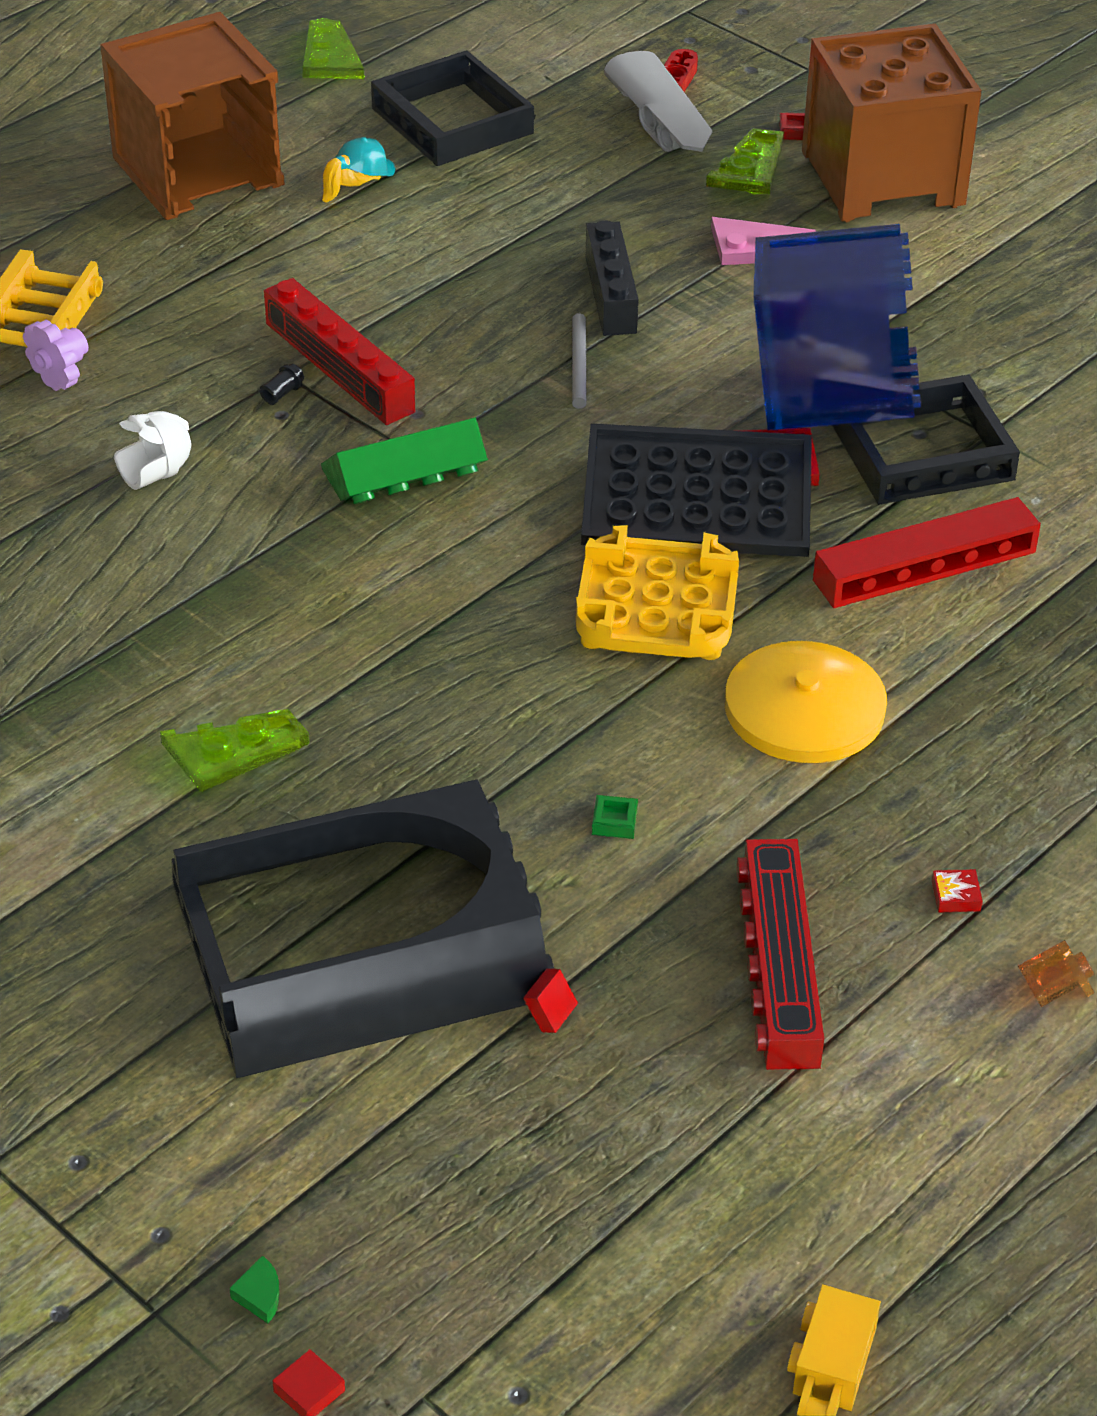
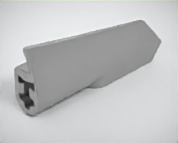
M628 52L613 57L607 63L604 69L605 76L623 96L629 97L639 108V120L642 127L665 152L679 148L703 152L712 135V129L653 52Z

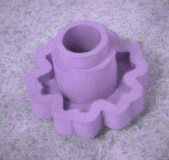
M48 320L37 321L25 327L23 340L28 347L25 353L33 370L41 374L44 384L55 391L61 388L65 390L75 385L80 376L75 363L82 360L84 354L88 352V343L82 332L77 328H63L60 330Z

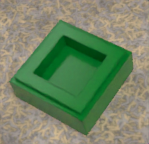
M596 795L592 835L634 839L638 799Z

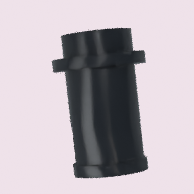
M284 364L279 368L277 375L260 386L261 390L259 392L261 397L268 404L275 405L278 400L291 390L301 388L304 374L297 365Z

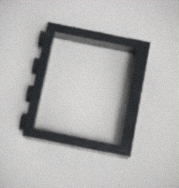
M467 50L371 81L372 109L436 166L534 134V119L536 117L534 105ZM465 84L499 114L443 132L410 102Z
M970 374L835 397L832 426L878 505L1016 480L1020 451ZM961 397L960 400L953 401V398ZM962 408L987 448L886 465L863 425ZM887 484H891V489H887Z

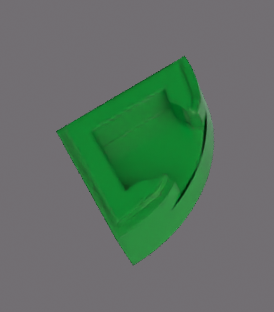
M261 1256L230 1287V1297L267 1324L272 1320L278 1309L280 1295L279 1279L273 1265L264 1256Z

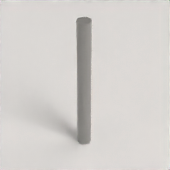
M575 314L572 317V405L577 409H582L586 406V317L583 314Z

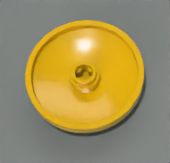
M813 641L780 642L753 651L740 660L733 668L727 679L725 690V712L728 721L745 742L767 755L799 763L831 762L849 757L861 751L881 731L887 706L885 687L871 666L858 656L842 648Z

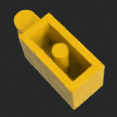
M822 1284L817 1303L807 1302L800 1328L801 1331L807 1332L804 1343L794 1342L787 1367L788 1372L795 1373L793 1394L801 1396L797 1416H836L838 1408L852 1411L876 1332L881 1301Z

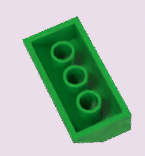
M475 417L338 452L321 463V466L340 501L352 499L355 505L375 499L374 493L387 489L388 495H394L410 490L409 483L422 480L423 486H428L444 481L443 475L456 471L457 477H463L479 472L477 466L487 461L488 458Z

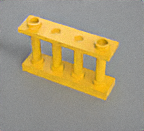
M20 249L0 277V343L27 347L23 340L25 332L3 329L10 322L31 325L37 321L48 320L60 330L63 328H76L94 299L99 297L102 292L103 280L99 276L97 262L90 261L81 276L39 270L35 266L33 251ZM38 283L68 288L71 291L65 296L30 289ZM23 303L59 309L55 315H49L17 308Z

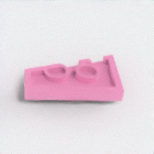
M712 217L711 229L721 265L820 260L821 246L814 229Z

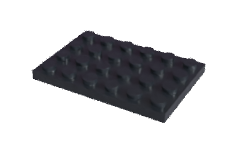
M591 423L581 545H586L589 538L596 540L599 537L612 534L613 526L628 525L627 537L702 544L705 532L718 535V543L730 549L731 552L809 557L812 435Z

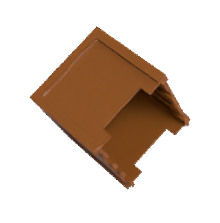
M221 12L100 44L113 158L165 220L176 218L180 213L194 210L190 200L250 183L256 190L267 187L277 188L285 185L284 173L281 171L275 87V84L278 83V71Z
M936 23L811 39L802 153L805 158H809L830 197L836 204L838 215L842 222L845 221L847 223L858 217L871 216L872 202L936 194L935 207L950 205L952 208H957V206L966 205L982 90Z

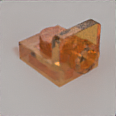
M1065 940L1018 965L1041 1007L1080 986L1087 997L1095 993L1088 981V978L1095 975L1082 951L1073 955Z

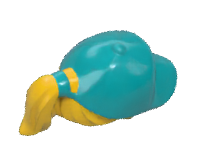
M366 137L355 138L346 142L336 157L331 159L324 169L322 201L329 202L338 195L340 186H360L372 179L379 180L381 176H393L396 171L395 165L391 160L386 159L383 146L377 140Z

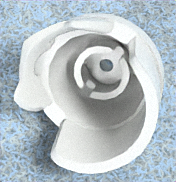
M154 411L148 414L130 415L127 420L119 423L122 428L138 432L139 441L116 451L114 454V460L122 478L134 490L143 488L160 479L176 475L179 468L189 457L191 440L187 431L189 430L188 422L176 414Z

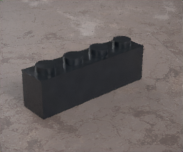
M602 220L597 223H586L585 258L603 336L637 334L639 299L620 221Z

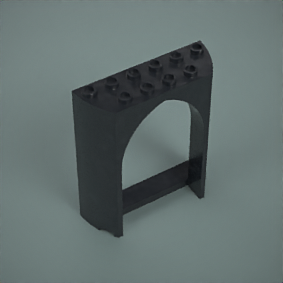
M478 779L173 850L175 857L171 859L173 888L236 1079L527 1005L524 996L546 969H554V964L551 956L546 954L540 921L541 906L538 896L535 892L529 893L526 887L527 876L525 868L521 861L515 862L510 835L508 831L501 832L496 804L494 801H487ZM385 842L414 843L441 849L463 858L485 873L486 877L482 886L470 902L456 915L427 932L398 942L234 982L229 980L198 886Z

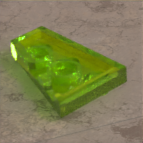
M328 18L310 20L303 62V78L365 79L364 67L340 20Z
M752 128L735 146V152L730 157L725 156L720 161V167L716 171L711 170L706 175V187L747 191L751 194H770L783 146L784 132Z
M289 709L239 717L236 724L214 728L212 722L197 725V731L176 735L175 729L160 731L161 744L200 792L309 745V732Z

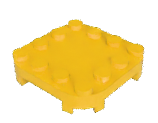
M628 525L613 526L612 534L599 537L596 540L589 538L585 546L584 566L578 597H576L575 618L576 630L581 636V644L584 647L687 658L701 657L706 660H715L721 656L722 648L728 644L732 633L739 568L737 551L731 552L730 549L719 544L718 535L705 532L702 544L627 537Z

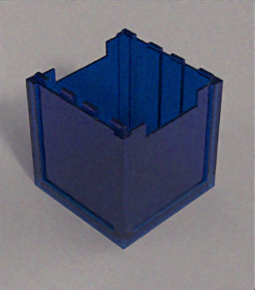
M900 224L756 237L753 296L767 431L915 418L914 408L921 407L920 394L913 395V390H920L919 377L911 378V376H919L918 363L910 364V359H917L916 347H909L908 326L890 328L889 315L907 313L905 291L913 290L912 277L904 278V274H911V262L909 261V248L902 249V245H909L908 232L901 233Z

